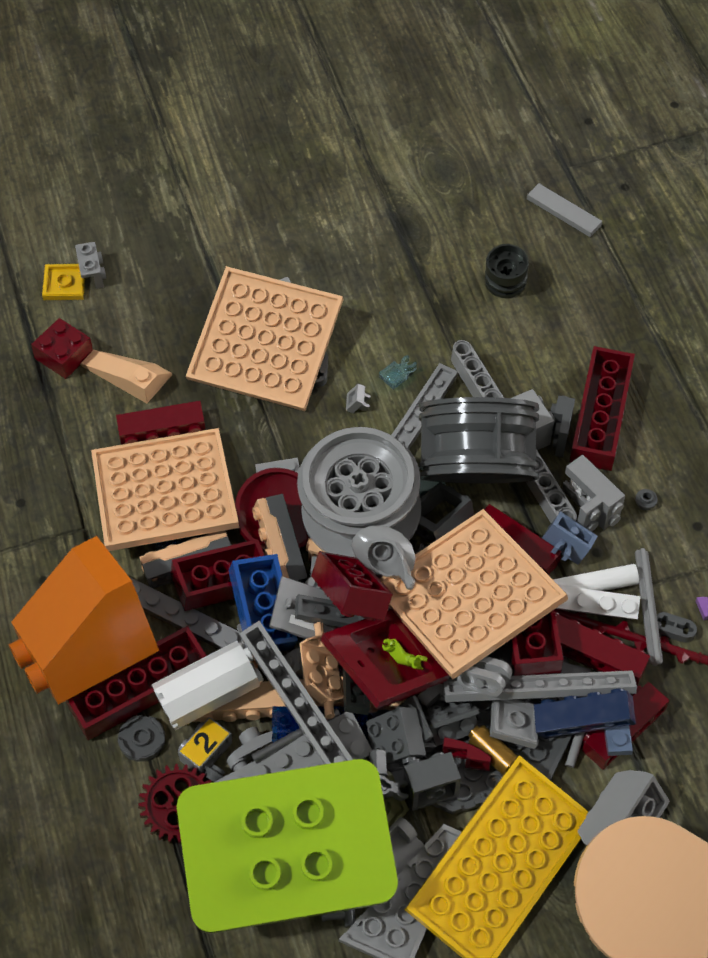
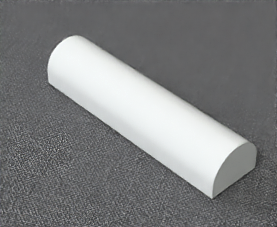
M630 564L553 580L562 586L607 591L637 585L639 583V575L636 564Z

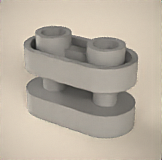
M486 656L457 676V680L467 690L496 697L502 693L506 683L512 676V668L505 661Z

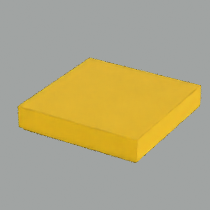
M45 264L43 300H84L85 278L81 277L79 264Z

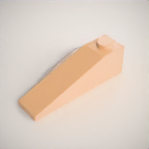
M93 350L81 363V366L146 404L172 376L171 372L155 363Z

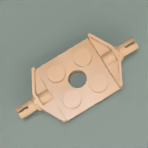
M317 622L314 624L315 636L307 638L300 643L304 687L310 696L317 700L320 705L324 706L325 718L332 719L335 717L333 705L344 700V696L341 692L338 661L320 641L324 633V624Z

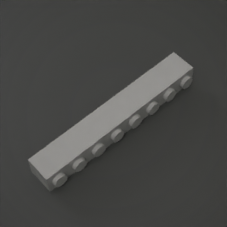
M258 621L239 633L245 646L248 647L253 658L322 762L330 764L353 760L261 622Z

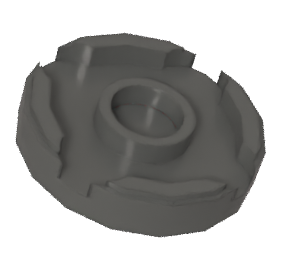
M137 715L128 719L121 726L118 744L121 752L128 759L137 762L148 761L155 758L162 751L165 744V731L161 723L154 717Z

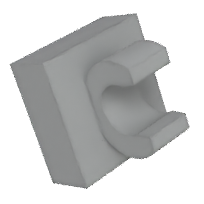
M357 384L347 393L346 411L354 413L358 409L366 411L370 407L369 404L365 403L371 397L365 393V386Z

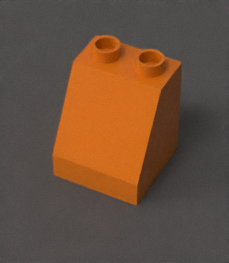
M97 536L72 548L12 620L11 623L19 639L8 644L17 664L21 669L24 668L26 676L36 694L48 689L58 705L159 651L132 580Z

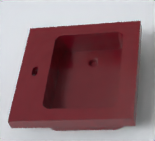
M392 609L387 611L385 620L375 619V621L363 619L323 633L320 639L376 708L391 705L424 692L430 687L448 681L450 678L449 674ZM388 638L396 639L406 653L413 654L415 657L417 655L427 657V661H421V667L424 669L418 670L412 668V666L398 664L389 652L382 648V645H388L383 643V641Z

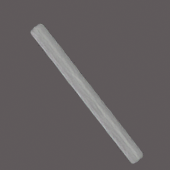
M641 548L635 551V559L639 575V590L647 652L650 655L649 663L652 666H657L663 662L649 555L648 551Z

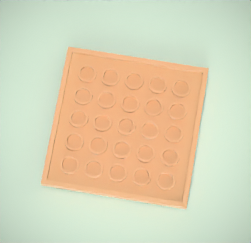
M226 266L186 378L191 381L305 411L343 303V296Z
M219 428L91 450L104 544L108 551L239 528Z
M484 509L415 554L414 568L411 571V576L416 581L413 590L406 589L401 578L395 579L386 576L380 578L381 582L393 593L389 607L452 679H455L568 600L567 594Z

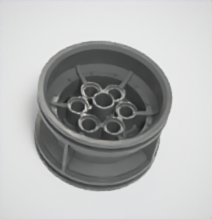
M462 397L430 400L419 404V411L423 412L419 414V420L421 421V462L419 463V469L423 470V472H420L421 480L445 483L495 484L528 482L539 479V473L535 472V470L539 469V463L536 462V422L539 421V414L536 412L539 411L538 403L513 398Z

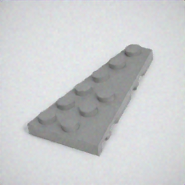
M443 824L420 852L397 875L398 887L394 896L384 904L369 906L348 931L339 938V942L374 958H415L427 928L404 909L461 831Z

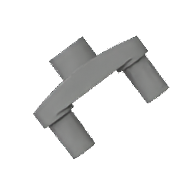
M251 727L243 731L239 736L243 745L235 750L227 759L230 769L236 771L247 765L248 762L253 760L252 754L286 736L285 730L278 729L262 735L257 727Z

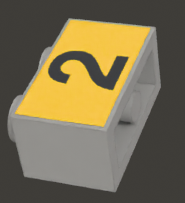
M209 717L205 722H201L196 727L193 736L189 740H184L179 746L178 754L180 761L184 765L187 764L191 770L196 767L197 775L205 773V767L211 768L232 744L231 733Z

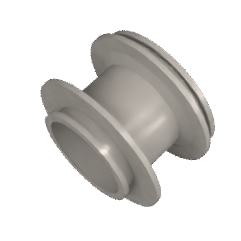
M346 428L323 438L303 459L297 479L299 498L302 503L303 524L308 536L322 551L355 557L351 546L353 538L358 531L368 526H388L401 532L408 541L413 537L421 518L420 472L413 454L401 441L388 433L373 428Z

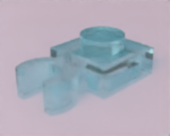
M406 355L401 359L400 364L394 361L380 371L379 378L394 390L409 378V373L416 370L417 363L414 362L408 365L409 356Z

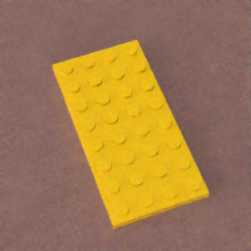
M519 755L404 910L460 957L498 958L580 841L581 837L578 829L585 820L588 811Z

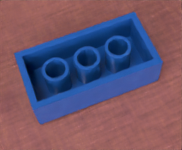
M273 554L232 561L228 571L242 631L260 621L280 652L292 650L298 641L297 636L269 627L282 577L278 555Z

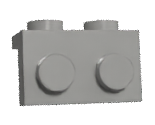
M95 242L76 245L81 277L94 276L96 289L103 288L102 279H106L104 267L99 265L103 263L101 252H97Z

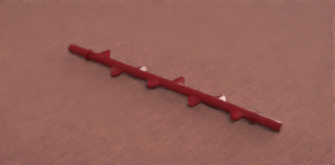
M555 609L560 616L569 620H576L583 626L599 630L602 634L607 633L632 641L638 649L645 650L647 648L646 636L631 632L627 621H622L615 627L587 618L586 613L583 612L572 613ZM666 636L660 638L661 651L676 655L679 663L683 664L687 660H692L696 664L701 663L708 666V656L703 655L702 652L697 653L672 645Z

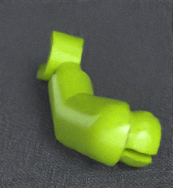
M388 638L383 641V643L388 645H382V648L389 652L398 664L412 666V668L418 670L424 669L421 667V661H427V657L421 655L415 657L413 654L406 653L396 639Z

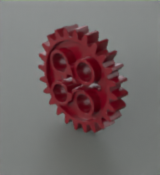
M175 764L172 771L166 765L165 773L163 774L161 771L156 770V779L151 776L148 777L151 785L143 784V789L147 793L139 794V798L145 802L139 803L138 808L145 810L140 813V818H148L144 822V827L153 826L150 831L151 835L158 831L160 832L159 840H162L166 835L168 836V843H171L173 837H175L178 844H181L179 824L171 825L167 821L170 816H178L177 805L174 806V799L165 787L169 786L173 795L178 801L182 792L176 790V784L184 782L189 788L191 786L212 783L211 780L203 781L205 773L197 776L196 767L189 772L187 764H185L183 770H179L178 764ZM160 795L168 799L164 805H158L154 800Z

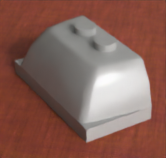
M634 770L617 772L605 790L601 792L593 808L587 813L585 820L578 829V833L583 843L587 846L600 831L617 821L637 816L660 818L670 801L653 774Z

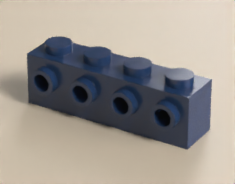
M621 688L613 689L607 694L592 692L588 693L587 697L578 698V696H567L561 701L547 699L541 701V704L534 705L536 733L542 738L636 725L633 696L627 690L625 691V689Z

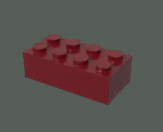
M255 539L173 559L171 577L184 611L235 599L228 570L232 561L265 556L259 540Z
M319 551L311 577L341 611L340 613L347 617H354V615L362 616L370 621H375V619L385 620L393 593L356 557Z
M555 609L509 640L514 676L561 673L563 654Z

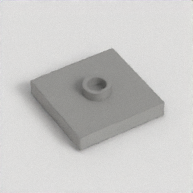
M517 699L492 700L490 737L535 749L538 745V734L536 733L534 704Z

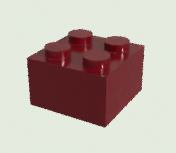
M58 318L31 344L35 359L65 379L93 351L90 337L61 318Z

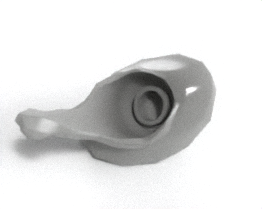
M368 526L358 531L351 544L355 557L368 569L379 575L395 579L401 578L406 589L413 590L416 581L411 576V571L414 568L416 556L412 544L403 534L388 526Z

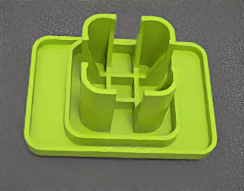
M355 759L191 786L184 790L178 798L177 814L191 916L195 925L204 932L218 933L381 905L388 902L397 890L398 878L380 776L377 768L367 760Z

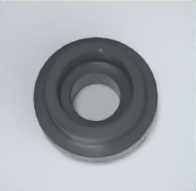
M649 489L640 490L635 497L636 504L642 510L654 508L658 500L655 492Z
M213 764L211 768L205 767V777L215 782L224 777L225 771Z

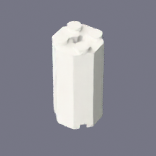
M235 641L151 684L174 730L260 686L263 677L258 668H255L253 662H251L254 659L243 642Z

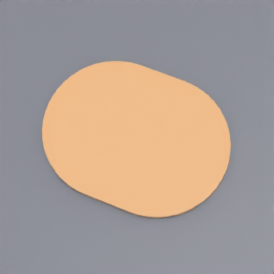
M650 816L626 818L600 831L583 851L574 878L577 914L592 943L608 958H708V843L671 821Z

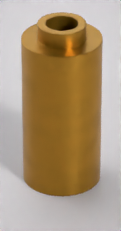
M476 726L468 735L470 738L468 743L491 757L490 764L502 775L505 774L518 757L500 739L490 737V730L486 726Z

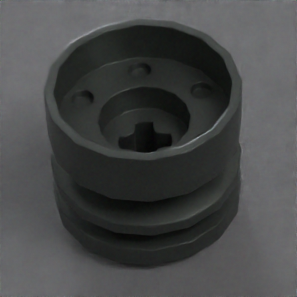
M501 244L494 247L488 253L486 258L485 286L489 292L497 297L512 298L519 295L525 289L529 266L528 256L525 251L516 245Z

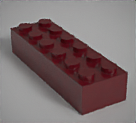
M593 346L570 463L584 455L596 468L612 471L635 354Z
M188 626L156 642L159 648L158 652L66 700L69 709L88 741L159 703L151 684L207 656Z

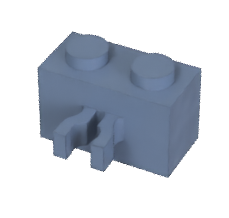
M560 511L546 530L542 539L554 546L551 551L553 554L560 550L562 555H564L562 560L570 559L578 565L590 551L598 536Z

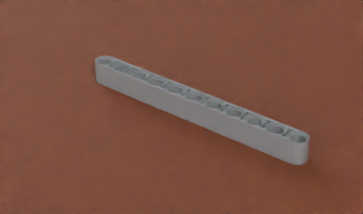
M465 340L455 342L451 362L472 396L504 398L471 344ZM536 449V462L539 463V469L535 470V472L539 473V479L528 481L526 484L550 523L553 522L560 511L576 521L577 514Z

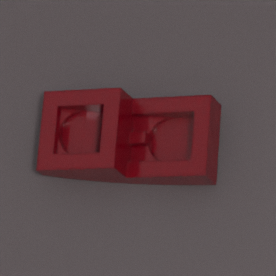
M444 737V754L451 752L455 758L466 759L465 768L489 771L491 761L489 755L473 745Z

